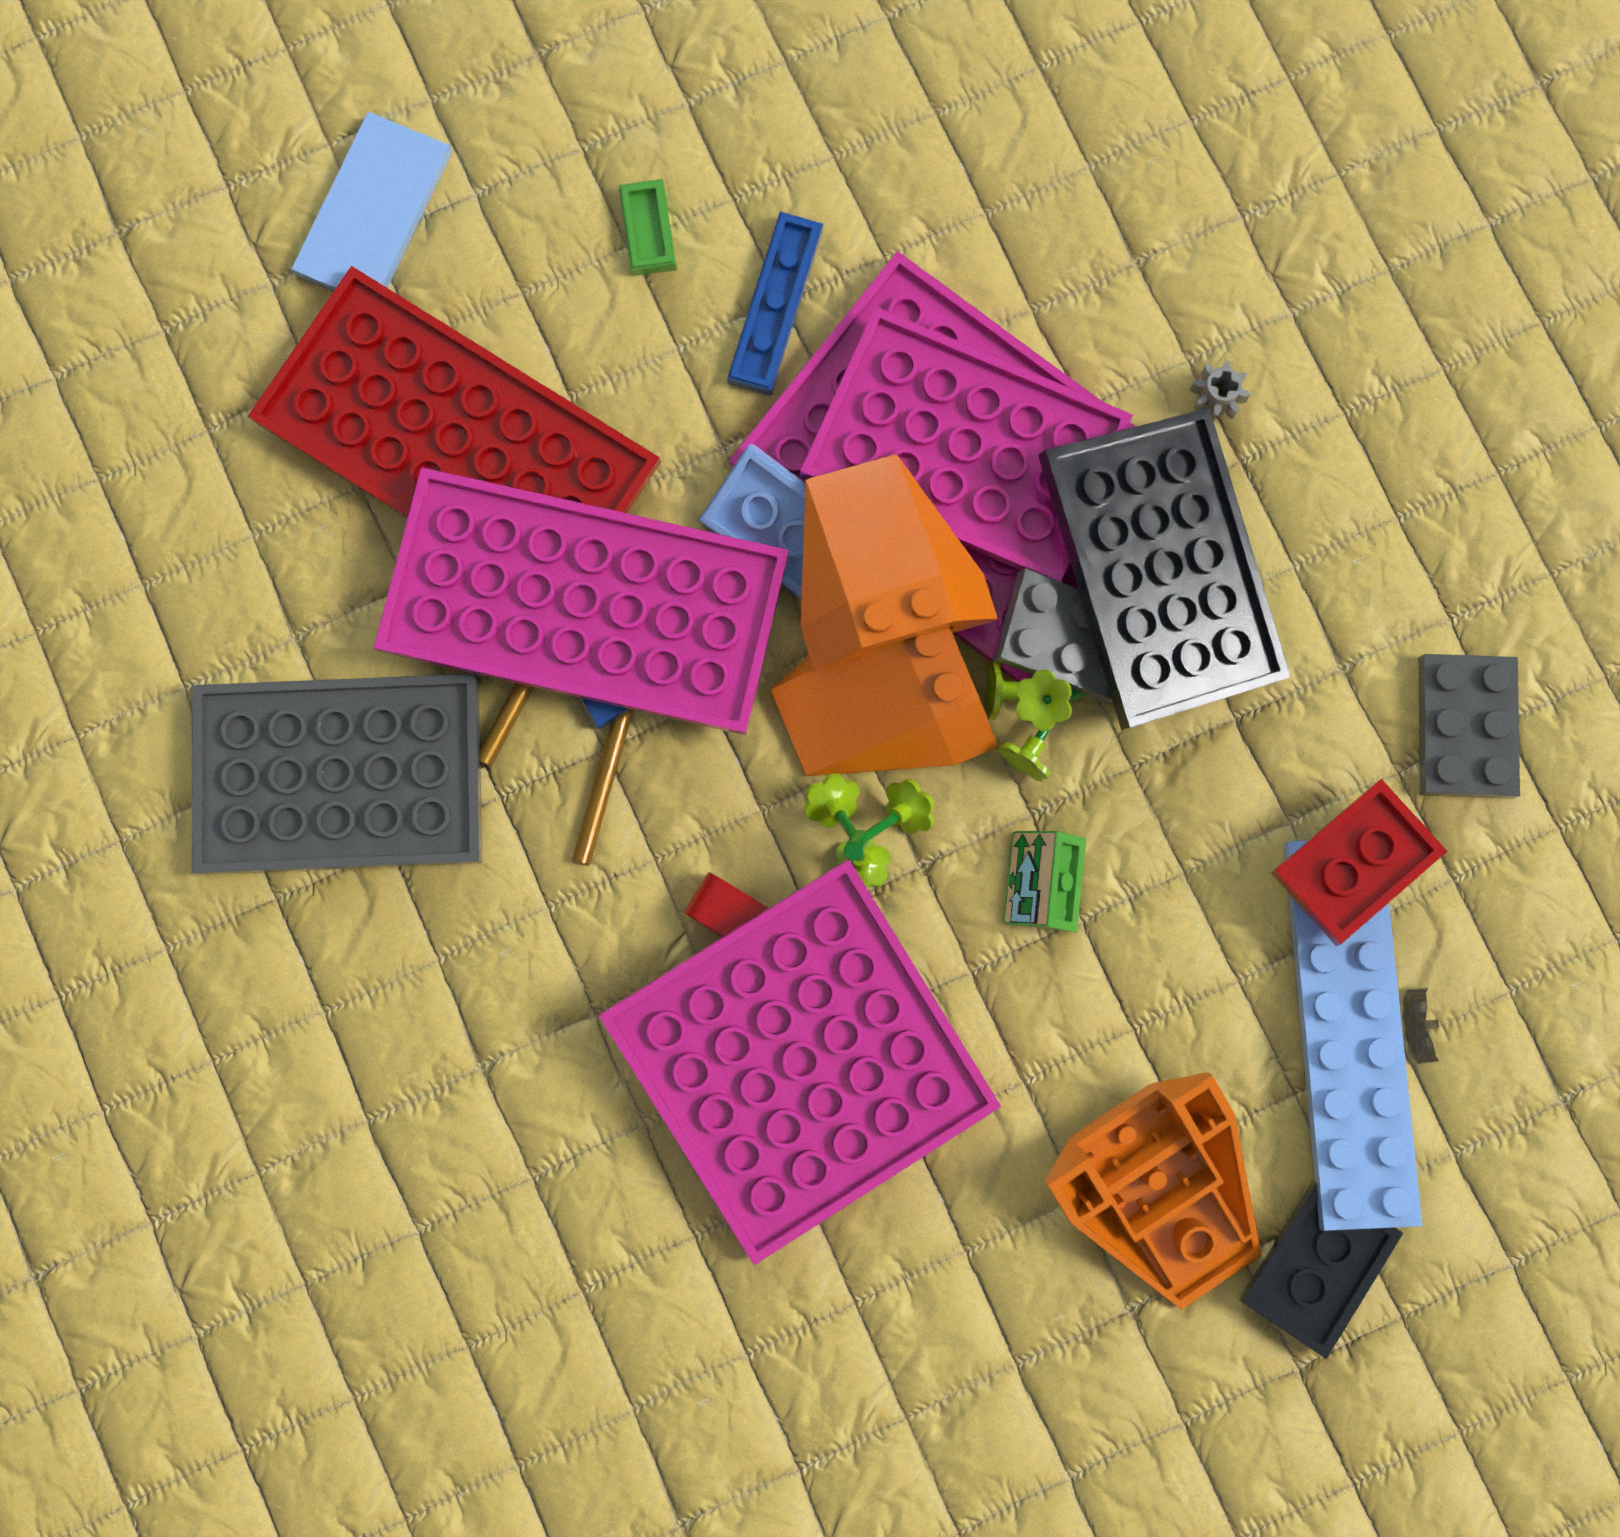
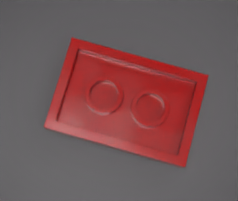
M1380 779L1274 869L1271 874L1333 944L1338 946L1448 851L1383 779Z

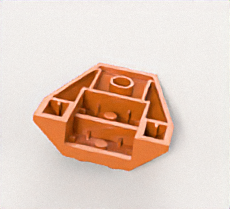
M897 454L806 479L800 629L814 673L858 661L863 651L946 627H950L951 632L955 633L997 621L998 618L983 572Z
M950 627L863 651L858 661L816 673L813 672L808 656L770 689L806 776L955 766L998 748L984 708Z
M1209 1072L1147 1085L1069 1137L1044 1181L1072 1225L1181 1310L1262 1256L1235 1113L1213 1075Z

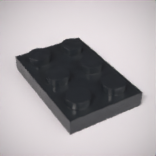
M1313 1179L1239 1301L1327 1359L1402 1237L1403 1232L1395 1227L1319 1230L1317 1183Z

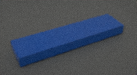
M779 212L728 374V384L772 396L823 232V223Z

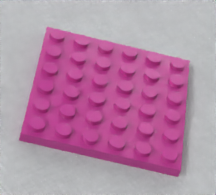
M849 859L844 860L599 1014L601 1021L754 1265L1001 1107Z

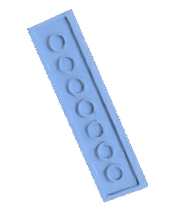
M1290 841L1285 843V860L1307 841ZM1288 893L1315 1183H1317L1319 1230L1422 1226L1389 903L1341 945L1335 946Z

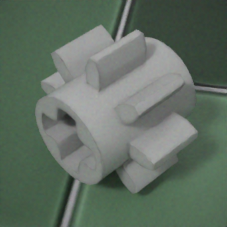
M1226 361L1223 367L1216 370L1209 364L1205 365L1201 371L1203 380H1194L1190 387L1191 392L1199 394L1198 401L1193 408L1194 411L1210 408L1213 421H1215L1218 415L1224 413L1229 418L1234 419L1239 412L1237 403H1246L1251 394L1247 390L1242 389V382L1247 374L1245 372L1238 374L1235 370L1231 369L1229 361ZM1215 386L1222 388V395L1224 397L1218 396V388Z

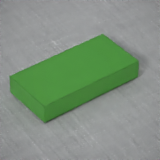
M663 179L618 185L632 277L677 270Z

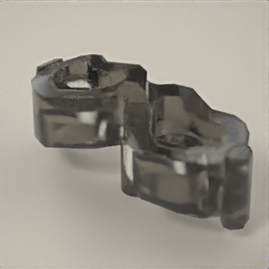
M1428 987L1407 989L1403 998L1405 1036L1409 1044L1410 1053L1418 1064L1439 1062L1435 1054L1433 1042L1427 1030L1439 1029L1437 1019L1426 1020V992Z

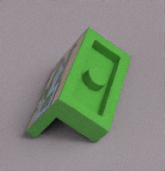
M1059 831L1013 832L1003 917L1004 924L1077 933L1086 838Z

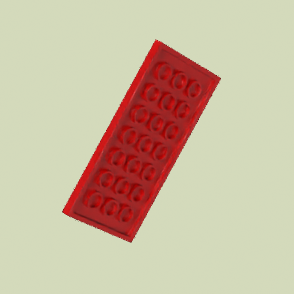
M353 266L349 268L248 415L254 423L407 519L421 467L628 513L661 463L659 456Z

